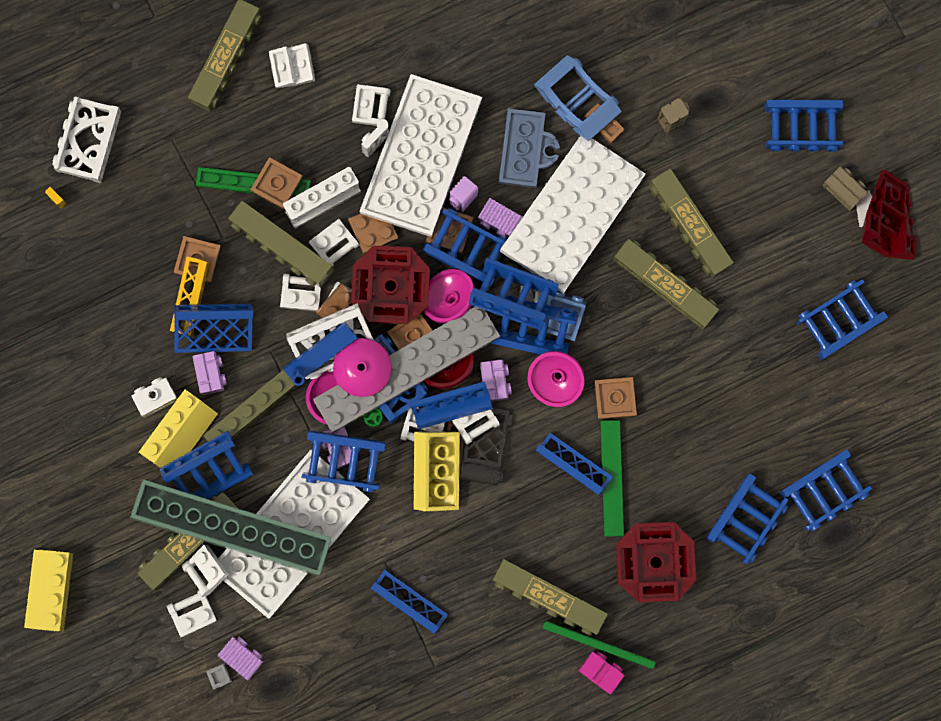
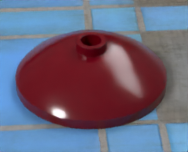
M472 353L451 365V369H444L424 382L432 387L442 389L451 388L462 383L473 369L474 354Z

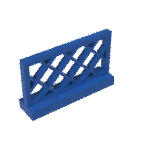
M252 304L174 305V352L252 351ZM221 319H226L230 323L224 330L216 325ZM240 319H248V325L241 330L236 325ZM179 320H187L191 325L183 331L179 327ZM201 320H207L210 323L204 331L197 325ZM232 326L239 331L233 339L226 334ZM193 327L200 332L194 340L187 334ZM212 327H215L220 332L214 339L206 334ZM224 335L230 342L225 346H219L216 341ZM243 335L247 339V345L239 346L235 341ZM184 336L191 342L187 347H179V341ZM203 336L210 341L207 346H200L196 342Z

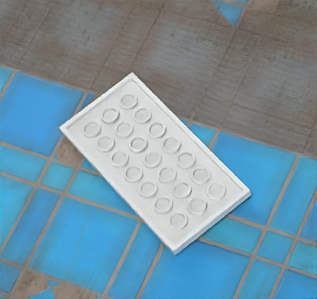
M411 74L361 206L360 214L432 237L482 102V97Z
M580 136L504 243L500 252L534 275L558 283V291L564 294L640 184L645 173L591 138L587 141Z
M310 450L256 515L331 537L330 548L370 499L355 486L317 481V483L305 482L306 479L301 478L303 472L309 473L312 450ZM319 457L316 474L328 476L329 464ZM336 471V477L344 478ZM226 549L218 558L229 574L223 581L268 619L274 615L308 574L230 549Z

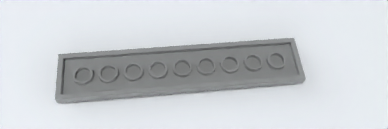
M473 307L461 318L445 323L389 355L392 365L391 376L386 386L378 393L367 397H358L347 393L337 385L317 396L313 401L329 429L334 433L499 339L500 335L486 311Z

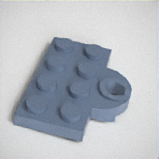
M508 108L499 184L536 188L538 170L547 169L558 160L559 155L547 156L545 154V150L549 147L560 150L556 137L551 133L543 131L545 113Z

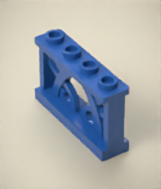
M380 334L374 339L375 342L385 348L388 355L395 353L392 348L394 344L388 336L384 338ZM364 364L358 365L359 371H363L365 369ZM423 382L414 387L416 389V396L413 399H405L399 395L378 407L390 424L394 423L411 409L410 402L428 397L426 393L428 389ZM399 400L406 403V405L393 414L392 410Z

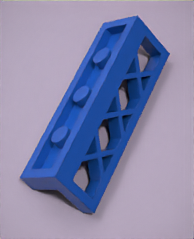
M485 381L410 402L418 430L493 409Z
M551 433L536 449L539 454L599 496L613 478ZM553 439L558 443L559 451L551 452L545 447ZM569 451L573 453L575 462L566 463L562 458V453ZM587 463L590 473L582 474L579 472L577 464ZM603 474L607 479L602 486H599L594 482L593 475Z
M386 570L383 571L371 587L373 591L434 634L448 616V614ZM387 576L392 579L393 588L384 589L379 584ZM395 582L399 584L401 587L396 588ZM406 589L409 599L403 601L398 599L396 590ZM394 590L395 596L388 591ZM411 594L417 598L411 599ZM412 601H423L425 611H415ZM427 605L430 606L432 610H427ZM437 611L442 615L436 625L429 621L428 612ZM421 613H426V618Z

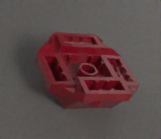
M372 246L353 265L351 304L358 303L363 317L369 323L408 325L428 308L430 268L412 247ZM388 283L396 285L394 291H387L385 287Z
M675 522L634 524L616 544L618 585L639 603L679 601L696 581L694 541ZM653 557L660 560L659 568L651 566L650 561Z

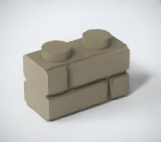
M679 98L671 102V104L662 107L658 121L664 131L669 133L675 127L683 125L690 108L685 101L682 102Z
M840 166L822 186L850 211L868 192L865 190L866 186L861 181H856L852 178L853 174L849 169H843Z

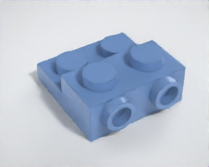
M557 290L556 297L548 296L546 305L562 309L568 308L577 312L575 324L568 323L565 336L566 339L575 341L587 302H584V298L573 295L571 298L565 296V292L563 294ZM550 319L547 333L558 336L561 322Z

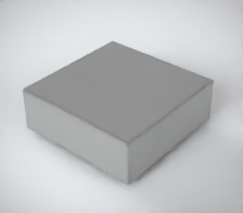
M225 664L206 671L213 690L232 682Z

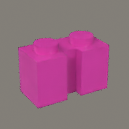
M599 651L596 654L591 652L578 671L604 691L612 694L625 676L621 673L623 669L615 663L612 665L608 664L605 661L607 657Z

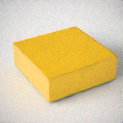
M51 187L46 190L45 193L60 208L66 205L65 201Z

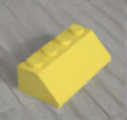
M184 390L140 449L139 453L160 468L193 450L218 416V413L187 390Z
M414 432L415 510H459L460 432Z
M34 550L24 628L64 631L73 560L72 553Z

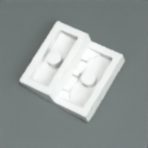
M305 43L291 48L282 47L269 51L276 88L315 81L308 44Z

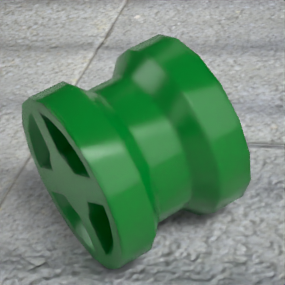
M376 408L364 415L365 423L373 428L381 425L383 415L380 409Z

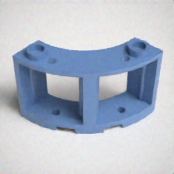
M567 55L538 80L534 86L547 103L558 109L555 112L565 123L568 122L573 126V130L589 141L622 111L618 107V100L614 96L606 94L582 69V63L577 58L573 59ZM573 68L587 86L564 105L552 91L551 87ZM595 93L605 103L588 118L581 121L572 112Z

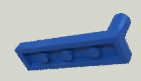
M343 322L283 367L293 383L300 386L304 383L306 376L356 340L357 335L346 322Z

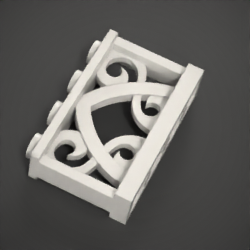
M74 97V100L69 104L68 112L70 114L63 124V130L65 131L63 137L59 138L58 155H55L53 158V166L57 172L101 183L121 116V110L116 106ZM84 107L89 108L92 112V118L89 119L87 113H85L83 118H80L78 116L79 110ZM96 110L108 112L109 115L96 117ZM96 125H98V129L100 127H103L104 132L100 134L97 133ZM92 126L94 136L101 143L100 145L90 146L82 153L75 137L83 130ZM94 150L97 152L96 157H92L90 154L89 159L87 158L88 154L91 151ZM66 156H72V160L69 162H74L77 158L80 160L77 165L68 167L64 162ZM84 163L86 166L92 169V173L80 171L78 169Z
M347 167L284 202L283 206L293 227L297 229L361 193L358 185L359 181L352 169Z
M358 303L287 333V340L295 357L297 358L301 355L296 345L297 342L300 341L309 349L314 345L312 343L316 342V340L312 339L313 335H319V340L325 337V330L333 331L337 325L346 322L355 334H362L366 339L374 341ZM358 317L363 330H353V318ZM336 355L306 376L305 379H315L327 370L328 372L333 371Z

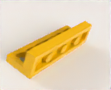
M187 256L176 305H181V301L186 298L190 301L189 305L201 304L210 264L209 261ZM191 261L199 263L197 273L194 275L189 270ZM192 279L194 282L193 291L188 294L185 284ZM174 315L170 328L172 332H174ZM187 320L185 322L183 331H185L191 325V323ZM195 327L187 333L190 337L193 336Z

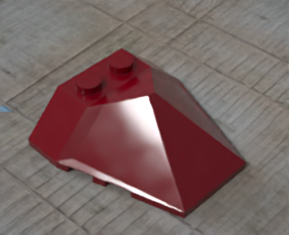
M885 169L880 173L863 223L862 243L884 257L914 260L916 259L917 240L916 236L912 235L911 225H914V220L910 219L909 208L912 207L909 186L906 182Z

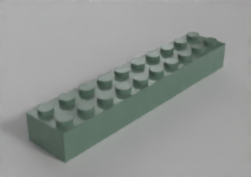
M146 480L142 481L131 514L133 520L320 577L331 542V537Z

